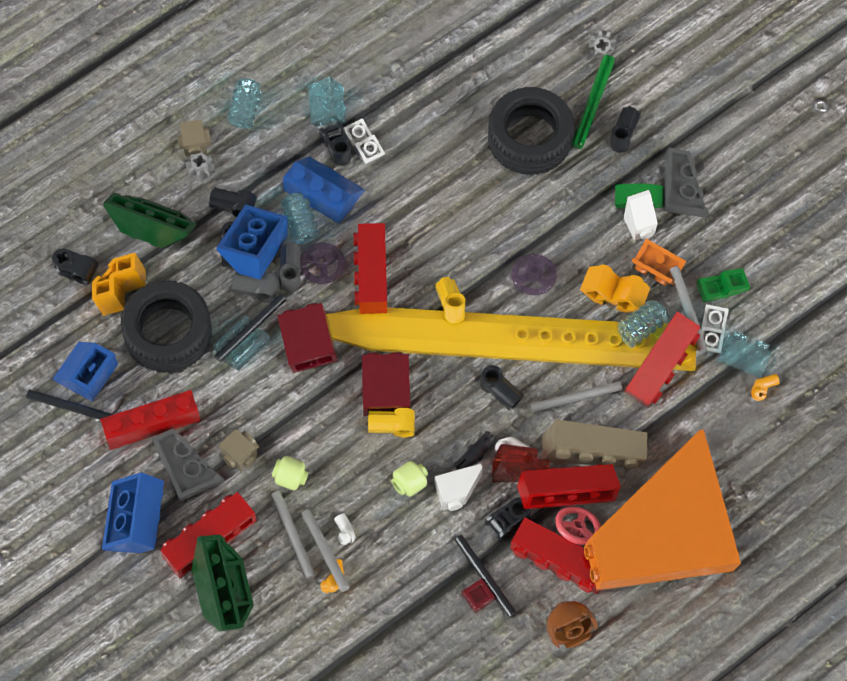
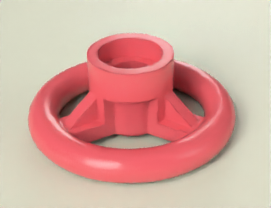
M576 506L561 509L555 519L559 533L568 541L579 545H585L593 535L586 528L585 517L593 524L594 533L601 527L599 520L593 513ZM567 514H578L577 519L573 521H563L564 516Z

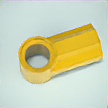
M450 277L441 278L435 284V288L444 308V317L450 323H459L465 318V297L460 294L454 279Z
M398 408L394 412L369 411L368 433H393L395 436L402 438L414 436V410Z

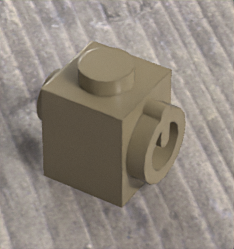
M202 120L180 123L181 135L177 136L179 149H184L185 157L191 156V154H198L201 151L203 154H207L206 147L211 146L208 126L203 127Z
M235 429L219 444V448L227 465L231 468L236 467L241 472L245 467L249 468L255 463L259 445L246 431L240 433Z

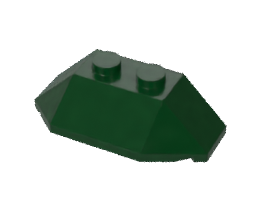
M113 192L103 204L121 233L133 239L147 242L155 247L163 248L187 237L196 227V222L191 221L184 213L140 197L121 196V194Z
M221 534L199 536L195 548L192 573L202 616L219 632L240 630L244 627L254 606L243 559L232 546L225 542Z

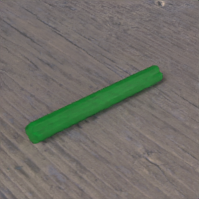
M608 54L603 56L572 140L574 148L582 149L614 65L615 58Z

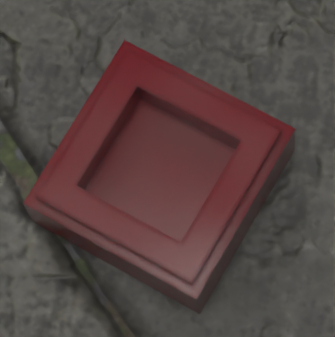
M482 578L461 592L475 613L495 601V596Z

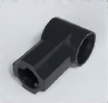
M631 106L623 107L618 121L612 129L610 146L613 151L622 153L629 149L631 138L641 117V113L636 108Z
M214 187L210 194L209 207L231 212L233 216L237 217L245 204L255 206L257 196L246 190H240L236 193Z
M490 365L484 368L480 380L482 390L491 393L508 411L515 408L524 395L503 376V372L499 367ZM492 376L496 378L497 381L489 382L486 379V377Z

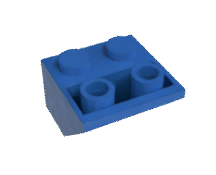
M78 342L53 377V381L93 402L118 366L115 353L96 343Z

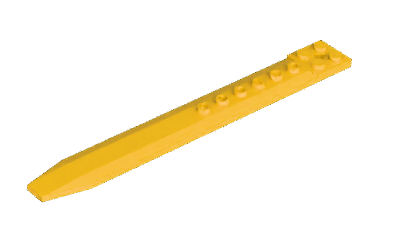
M387 307V313L360 314V309L327 314L333 340L369 351L635 368L641 366L669 324L465 312L463 321L450 323L446 321L444 311ZM696 343L694 346L689 344L685 350L688 354L681 366L676 364L673 370L695 371Z

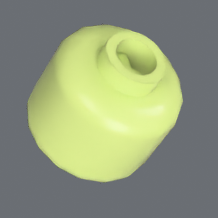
M284 456L282 460H277L272 477L275 478L277 485L290 490H296L300 484L305 485L309 472L305 471L306 466L303 461Z
M408 461L393 472L394 479L391 482L401 496L405 494L411 497L427 486L426 476L428 472L421 463L417 465L413 461Z

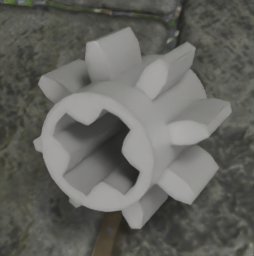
M599 27V31L596 34L591 33L593 40L589 42V47L595 48V54L599 52L606 55L609 49L614 51L615 46L612 43L616 42V36L611 37V29L605 31ZM603 39L606 44H602L599 40Z
M202 151L195 155L191 154V161L186 162L189 176H195L198 178V181L206 177L210 178V171L215 170L214 164L211 163V155L206 157Z

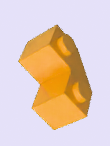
M136 253L114 258L108 264L109 269L102 276L98 275L92 281V300L103 316L123 311L125 292L146 286V269Z
M601 264L588 268L580 290L595 303L603 305L605 301L616 305V310L628 313L642 311L650 287L637 275L619 277L612 271L611 267Z

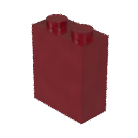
M311 303L305 308L298 310L290 309L283 312V314L277 315L288 364L293 373L338 361L327 313L322 303Z
M372 352L362 355L363 416H368L369 411L394 412L398 408H410L409 354L393 352L381 355L380 353Z

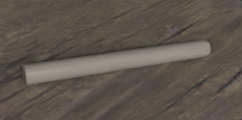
M678 266L672 267L670 271L686 317L699 325ZM699 329L698 333L701 336L697 340L696 346L698 352L703 353L708 349L701 329Z
M618 381L531 403L530 408L532 413L617 392L622 390V384Z
M275 491L271 494L306 579H313L316 575L280 491Z
M309 509L304 510L302 516L340 591H347L350 586L315 518Z

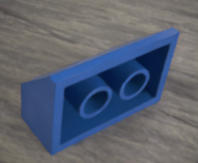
M310 156L296 161L283 177L285 192L338 224L341 223L365 192L364 188Z
M245 204L218 244L217 251L239 274L260 280L288 237L287 216Z
M140 472L112 481L102 550L143 553L155 549L158 522L160 520L161 499L163 497V480Z

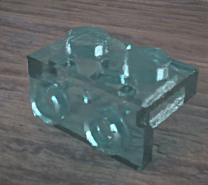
M331 77L308 85L311 124L318 127L333 120L340 121L342 124L345 123L346 108L343 101V86Z
M243 316L213 345L217 353L251 322L248 316ZM257 328L223 362L239 371L271 341L269 335Z
M737 331L734 334L729 333L718 361L762 378L773 351L769 349L770 345L760 340H756V343L747 340V335Z

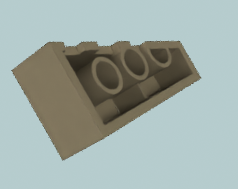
M556 419L542 435L541 462L613 464V466H624L634 469L640 467L647 460V432Z

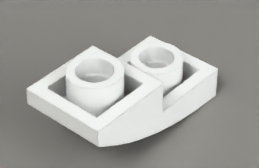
M363 119L344 127L351 146L365 165L385 155L377 138L371 134Z
M705 305L701 332L708 349L707 351L721 353L729 310L727 308Z

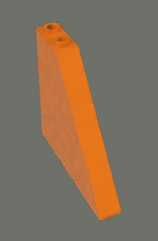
M699 430L585 544V557L587 560L589 559L591 565L590 577L592 582L595 583L597 590L733 572L741 564L704 430Z

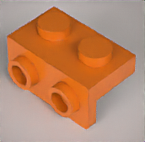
M648 239L645 240L636 257L631 260V262L636 264L634 269L645 275L649 271L656 275L654 280L664 286L667 283L674 285L670 269L678 266L681 272L687 262Z

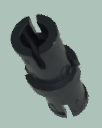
M485 431L474 444H470L467 447V451L454 463L457 470L473 466L477 461H481L484 458L483 454L497 442L494 435H490L489 431Z

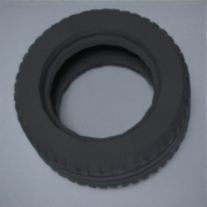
M539 87L517 88L503 95L493 106L489 116L488 143L495 159L505 168L525 175L542 174L559 166L567 157L573 138L574 121L572 112L567 107L568 105L555 93ZM522 116H536L549 123L555 134L546 143L538 146H526L511 138L507 127L515 119Z
M172 280L153 282L138 289L137 293H134L129 298V301L126 302L121 316L122 335L127 350L133 359L148 370L162 373H174L178 370H185L188 366L190 367L197 360H200L205 354L204 352L207 351L212 337L210 314L203 297L187 284ZM175 309L188 315L192 323L185 337L176 343L167 345L155 344L146 339L142 334L143 325L150 315L159 310Z

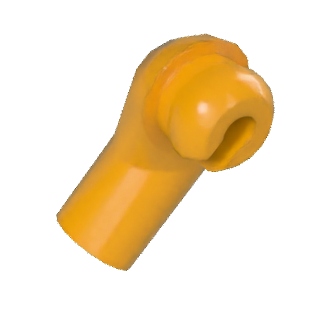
M775 373L756 379L751 390L752 398L756 401L764 400L768 388L779 385L778 375Z
M336 559L344 575L343 562L341 559ZM332 574L320 584L321 590L324 593H333L339 589Z

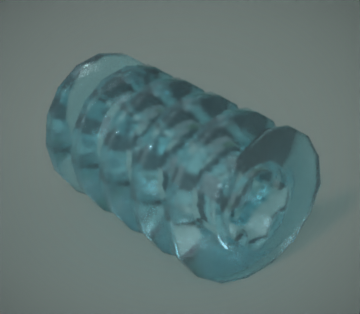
M241 78L236 81L227 113V119L231 124L243 129L253 127V120L256 118L254 113L258 110L257 105L260 102L258 98L261 97V91L259 90L261 86L257 81L247 78Z
M301 193L291 194L281 202L284 215L287 216L289 231L295 244L310 242L320 235V230L316 229L318 224L314 221L313 209L309 206L310 200L303 198Z
M649 300L645 305L639 307L638 310L632 312V315H628L625 319L618 322L619 335L628 347L634 348L636 343L642 342L643 338H647L650 333L656 332V327L661 328L663 327V322L668 323L669 315L659 302Z

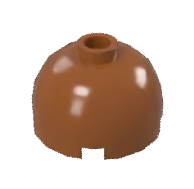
M577 601L558 603L547 618L548 635L552 643L560 648L559 645L564 644L566 648L578 646L591 637L590 632L593 628L595 631L597 629V621L593 613L586 605Z

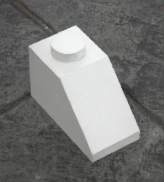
M649 190L627 198L624 220L634 241L648 239L656 232L657 219Z
M481 464L435 476V488L442 510H458L467 503L482 476Z

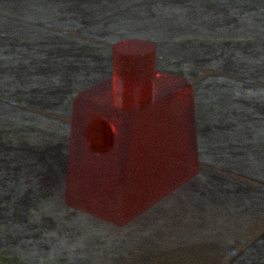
M501 444L492 459V482L518 483L522 471L549 469V459H538L536 448Z

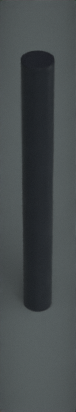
M279 294L214 355L215 358L222 362L286 301V298Z
M30 389L26 395L28 399L99 420L114 415Z
M463 535L456 537L454 541L480 578L486 583L508 618L516 615V610Z

